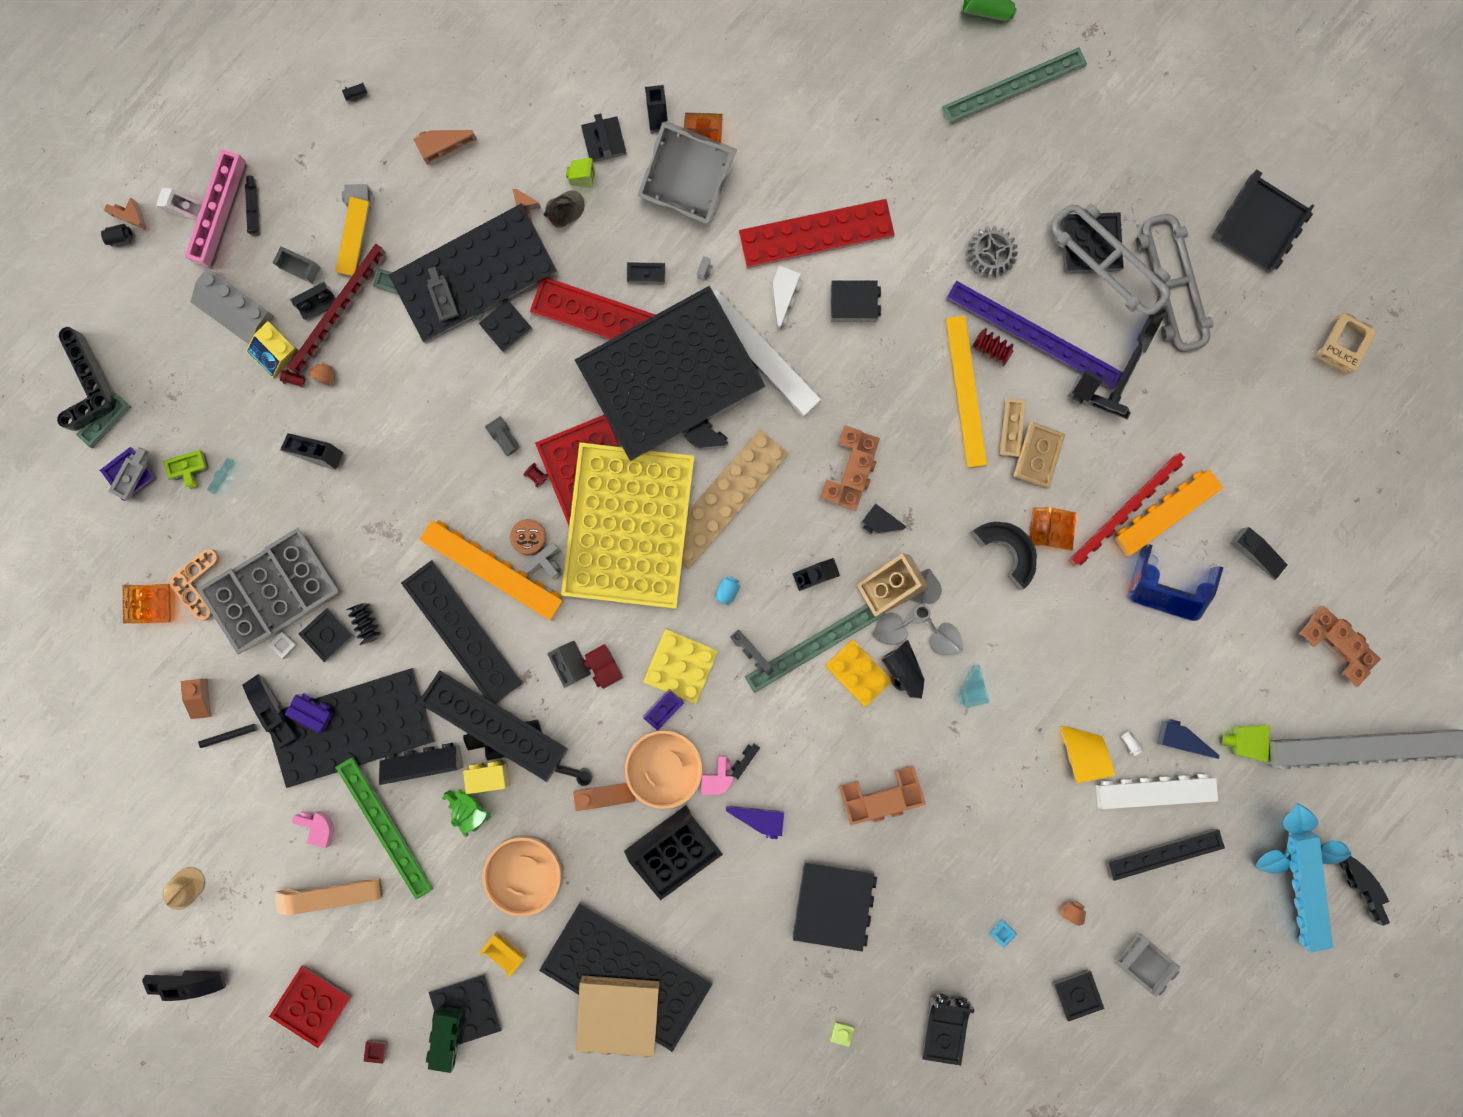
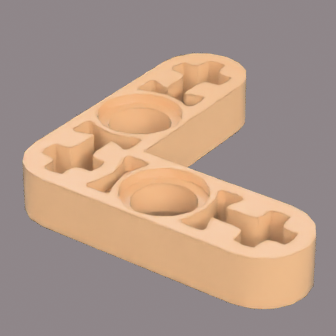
M205 549L177 571L169 581L174 592L199 620H209L213 616L193 584L219 562V554L211 549ZM207 554H213L212 562L206 561L203 565L198 562L199 560L204 562L207 559ZM193 565H197L199 573L193 576L190 573V568ZM177 578L183 579L181 583L188 589L184 590L182 586H176L178 583ZM189 592H194L196 594V600L194 602H189L187 600V594ZM199 604L201 608H207V615H200L202 611L195 605Z

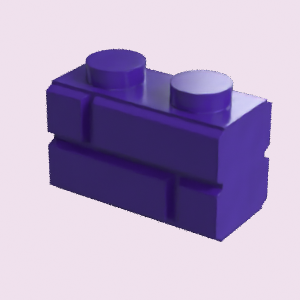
M307 693L302 695L296 694L285 715L317 733H323L334 714L330 710L331 707L323 702L319 704L314 702V697Z

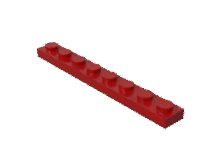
M1181 452L1175 454L1068 561L1073 566L1078 564L1081 566L1089 558L1087 555L1091 551L1095 552L1102 546L1101 541L1105 537L1107 539L1116 532L1114 528L1118 524L1123 525L1129 519L1127 515L1132 510L1136 512L1143 505L1141 501L1145 497L1149 499L1156 492L1155 488L1159 484L1162 486L1170 478L1168 475L1172 471L1176 472L1183 466L1182 461L1186 457Z

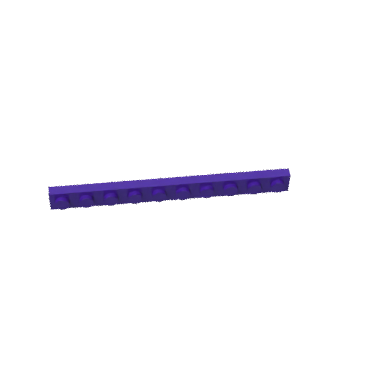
M957 280L946 298L1080 373L1088 370L1103 378L1101 384L1111 390L1116 387L1123 374L1122 371Z

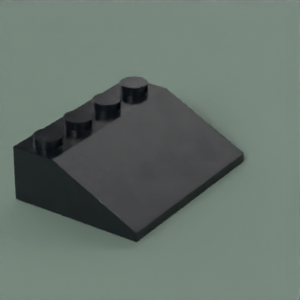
M687 805L624 850L630 865L660 901L723 855Z

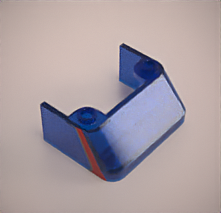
M1148 544L1142 547L1128 589V599L1134 604L1188 621H1197L1202 618L1216 595L1224 567L1211 568L1207 583L1198 585L1195 594H1191L1159 584V570L1157 567L1148 564L1153 545Z

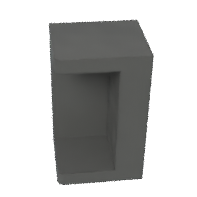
M280 246L273 260V264L279 269L313 284L321 268L314 261Z

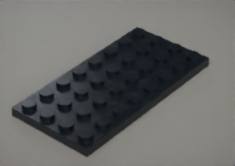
M521 203L388 274L422 341L426 343L552 276L558 271L524 205ZM436 267L440 276L444 275L447 279L459 316L442 322L439 320L427 286V280L431 279L428 272L429 268Z
M414 668L313 699L318 704L323 702L331 707L330 710L334 712L323 733H317L286 716L285 713L288 707L280 709L298 737L282 749L278 748L272 738L286 788L337 773L338 771L335 767L351 757L355 758L358 765L384 758L385 755L397 754L435 742L426 708L418 703L422 695Z
M581 902L578 904L539 970L578 995L582 976L660 981L655 1042L671 1052L674 1051L713 985V982Z

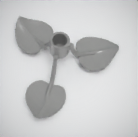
M926 569L921 574L929 588L912 598L913 601H921V605L915 609L914 616L903 623L901 616L898 614L887 613L879 619L873 632V637L885 644H899L907 638L908 632L905 626L913 620L920 623L927 621L935 632L930 638V644L936 653L941 655L961 653L963 651V640L957 628L952 624L942 623L937 630L932 619L929 618L931 611L925 605V602L929 604L936 602L941 596L942 588L931 569Z

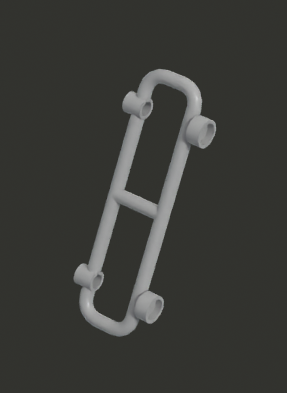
M1089 204L1085 209L1079 205L1065 207L1052 221V230L1058 237L1056 242L1060 247L1064 248L1067 245L1127 301L1125 306L1131 312L1137 310L1143 315H1153L1167 304L1171 293L1165 283L1171 276L1165 269L1160 267L1153 273L1096 220L1101 213L1095 205ZM1070 213H1077L1116 249L1100 265L1077 245L1068 233L1060 229V222ZM1121 254L1162 291L1161 299L1152 307H1145L1136 296L1128 292L1106 271Z
M1162 214L1153 216L1144 223V234L1136 237L1137 248L1139 251L1148 249L1155 272L1161 265L1153 240L1151 226L1165 221L1172 224L1173 237L1177 241L1186 276L1168 280L1165 284L1171 288L1188 283L1198 317V327L1202 331L1201 340L1188 344L1182 342L1169 299L1167 304L1164 305L1169 325L1161 327L1162 338L1164 341L1173 340L1175 346L1183 351L1202 348L1210 340L1209 328H1213V320L1211 317L1205 316L1184 238L1188 237V230L1185 226H1180L1178 219L1174 215Z

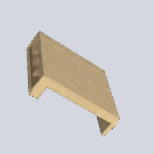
M582 976L579 986L576 1051H581L582 1053L600 1052L603 1055L611 1053L620 1054L621 1056L639 1055L642 1058L654 1056L660 981Z

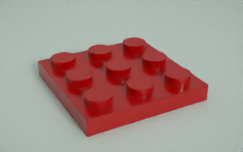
M302 965L269 1017L316 1048H319L352 996Z

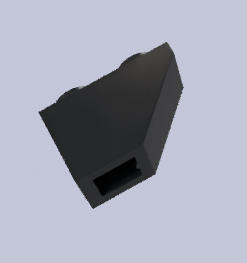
M664 85L645 87L650 131H659L662 122L668 121Z
M707 420L689 429L684 435V438L698 450L720 449L728 446L726 441L728 438L722 432L716 433L711 429L713 425Z
M832 558L794 572L793 576L798 590L801 591L839 577L840 574L835 560Z

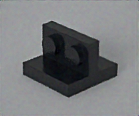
M600 113L594 115L595 122L581 125L588 156L593 159V162L627 154L618 116L603 119Z

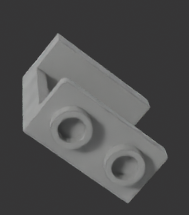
M1140 933L1115 962L1155 997L1164 993L1167 988L1166 985L1170 980L1178 976V970L1180 969L1178 964Z

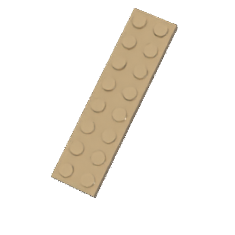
M761 429L757 431L688 511L682 563L688 569L788 456L789 453Z

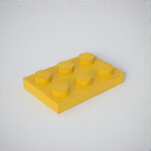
M853 639L825 665L864 707L870 704L891 683V678Z

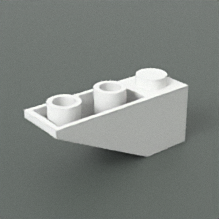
M779 266L772 284L778 330L781 329L782 325L786 326L789 315H786L788 308H793L796 299L793 297L795 290L799 291L803 281L800 280L801 273Z

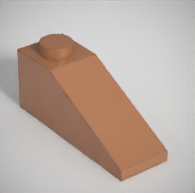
M430 130L419 133L413 140L426 164H429L477 140L473 130Z
M627 783L573 791L576 811L635 802V797Z

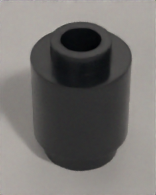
M126 224L106 227L105 230L101 231L104 244L110 246L129 243L133 237L131 228L127 227Z

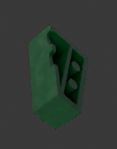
M440 1006L437 1011H434L432 1031L429 1036L430 1051L428 1050L426 1055L428 1070L451 1073L454 1070L464 1009Z

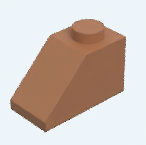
M207 679L180 681L182 701L190 719L211 717Z

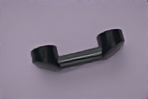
M558 765L554 771L576 777L578 784L581 786L589 785L592 780V773L587 768L577 770Z

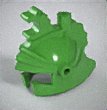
M462 789L455 793L451 790L444 793L442 799H448L450 802L448 808L453 810L451 824L454 827L458 826L464 837L469 836L468 832L472 830L475 832L485 821L488 822L491 818L490 814L483 810L482 804L478 803L470 794L463 792Z

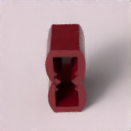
M606 644L584 655L586 658L584 664L588 670L592 669L595 676L592 678L597 687L601 686L602 689H605L624 678Z

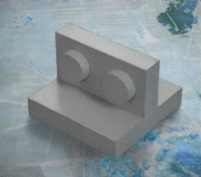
M552 542L523 566L524 570L528 574L533 575L543 567L551 578L558 579L561 576L559 572L561 568L552 558L561 552V549Z

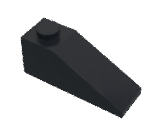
M287 433L280 448L282 452L334 470L337 469L343 456V452L331 443Z
M1250 527L1241 529L1230 543L1274 580L1279 577L1288 565L1266 540Z

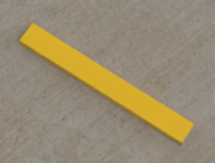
M966 316L946 318L967 468L986 466L987 461Z

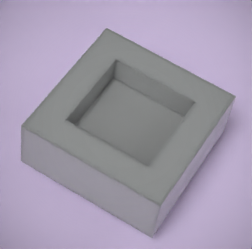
M703 256L697 272L698 279L704 281L706 276H710L713 267L710 265V258Z

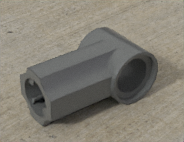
M501 416L485 426L493 440L497 441L506 456L513 454L520 448L518 442L510 433V428Z

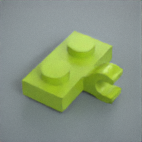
M201 450L163 461L167 478L173 480L183 477L185 486L189 487V489L197 487L193 473L207 469Z

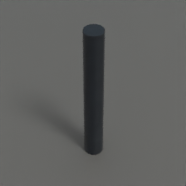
M255 724L244 726L198 741V745L200 748H204L257 731Z

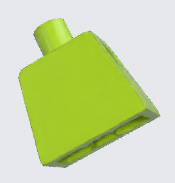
M1258 724L1233 727V735L1223 734L1222 745L1232 746V754L1268 762L1270 725Z

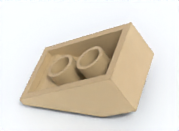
M904 553L856 584L875 617L907 602L929 588L911 555Z

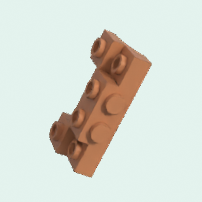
M844 425L838 444L848 447L852 451L841 484L826 479L821 499L853 511L857 510L864 489L867 490L871 479H868L870 471H874L877 462L874 461L880 438Z
M1320 606L1298 634L1308 640L1312 647H1316L1323 639L1346 662H1350L1341 674L1354 683L1355 687H1359L1371 674L1370 670L1381 658L1369 648L1370 645L1366 642V638L1351 628L1352 625L1347 620L1338 619L1325 606Z
M914 766L895 771L899 786L862 796L858 781L839 786L850 825L873 820V822L882 821L885 819L884 816L891 814L892 817L903 815L905 810L926 805Z

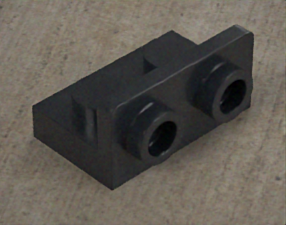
M322 282L290 300L293 306L299 310L302 318L307 320L328 309L336 298L331 288L325 282Z

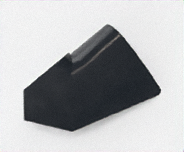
M906 640L898 649L887 653L881 659L890 674L893 675L891 677L892 685L899 691L905 690L910 698L921 699L925 679L909 641Z

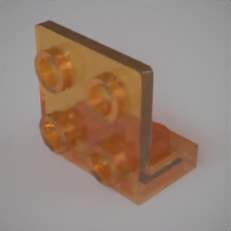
M1033 507L1030 538L1034 546L1073 550L1076 512L1051 507Z
M170 584L122 585L123 624L171 622Z

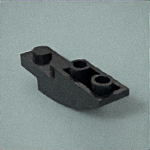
M260 674L242 684L257 718L265 731L270 733L278 748L282 749L298 738L280 711V705Z
M1352 856L1339 863L1342 870H1345L1347 874L1346 881L1349 887L1362 892L1361 897L1368 904L1370 909L1368 913L1371 920L1382 926L1389 924L1390 921L1383 904L1390 901L1374 875Z
M185 970L182 976L145 975L142 979L146 993L148 995H160L162 1001L193 999L215 993L226 987L222 972Z

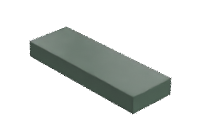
M117 393L113 395L116 402L115 409L86 425L76 434L90 448H93L132 407Z

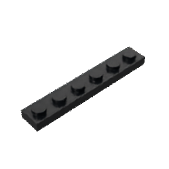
M1214 829L1106 862L1111 879L1116 881L1225 849L1220 830Z

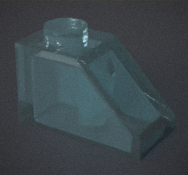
M980 665L972 666L960 687L958 699L960 704L964 705V708L989 703Z

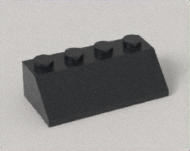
M452 742L442 744V748L436 750L434 746L423 748V752L420 753L410 750L405 751L404 756L397 757L396 753L385 755V759L380 760L379 785L459 770L463 768L460 746H454Z

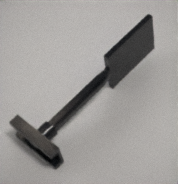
M1164 306L1157 313L1149 315L1137 338L1139 345L1134 350L1114 391L1111 392L1108 399L1094 394L1090 399L1093 402V407L1128 420L1131 412L1127 406L1119 403L1122 398L1121 394L1142 352L1146 353L1166 314Z

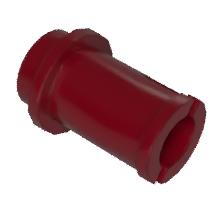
M287 369L286 371L282 370L279 380L283 384L289 383L303 388L306 376L292 373Z

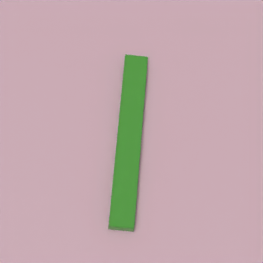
M351 757L336 766L335 768L414 898L418 899L433 890L431 883L355 758Z

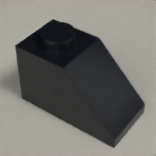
M1085 370L1078 376L1068 394L1072 398L1071 401L1078 405L1088 403L1102 383L1103 378Z
M876 503L861 522L863 525L862 529L870 535L872 533L876 535L898 532L906 528L903 523Z

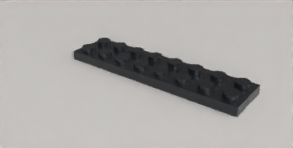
M433 560L401 582L486 699L496 704L523 684V681Z
M440 670L418 701L423 707L546 783L568 751L567 747Z

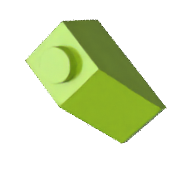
M584 158L571 161V166L567 167L566 178H569L570 185L593 188L595 176L593 159Z

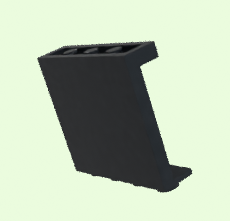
M1256 169L1245 182L1211 237L1262 270L1270 273L1281 266L1283 262L1282 256L1284 253L1288 254L1293 247L1291 242L1294 238L1297 239L1303 231V228H1301L1303 223H1307L1312 217L1313 213L1311 211L1314 205L1312 204L1309 207L1303 205L1260 178L1263 173Z
M804 860L792 936L793 941L863 952V946L867 947L868 935H865L866 927H870L871 915H868L869 907L873 908L874 896H871L872 888H876L877 877L874 876V872L817 864Z

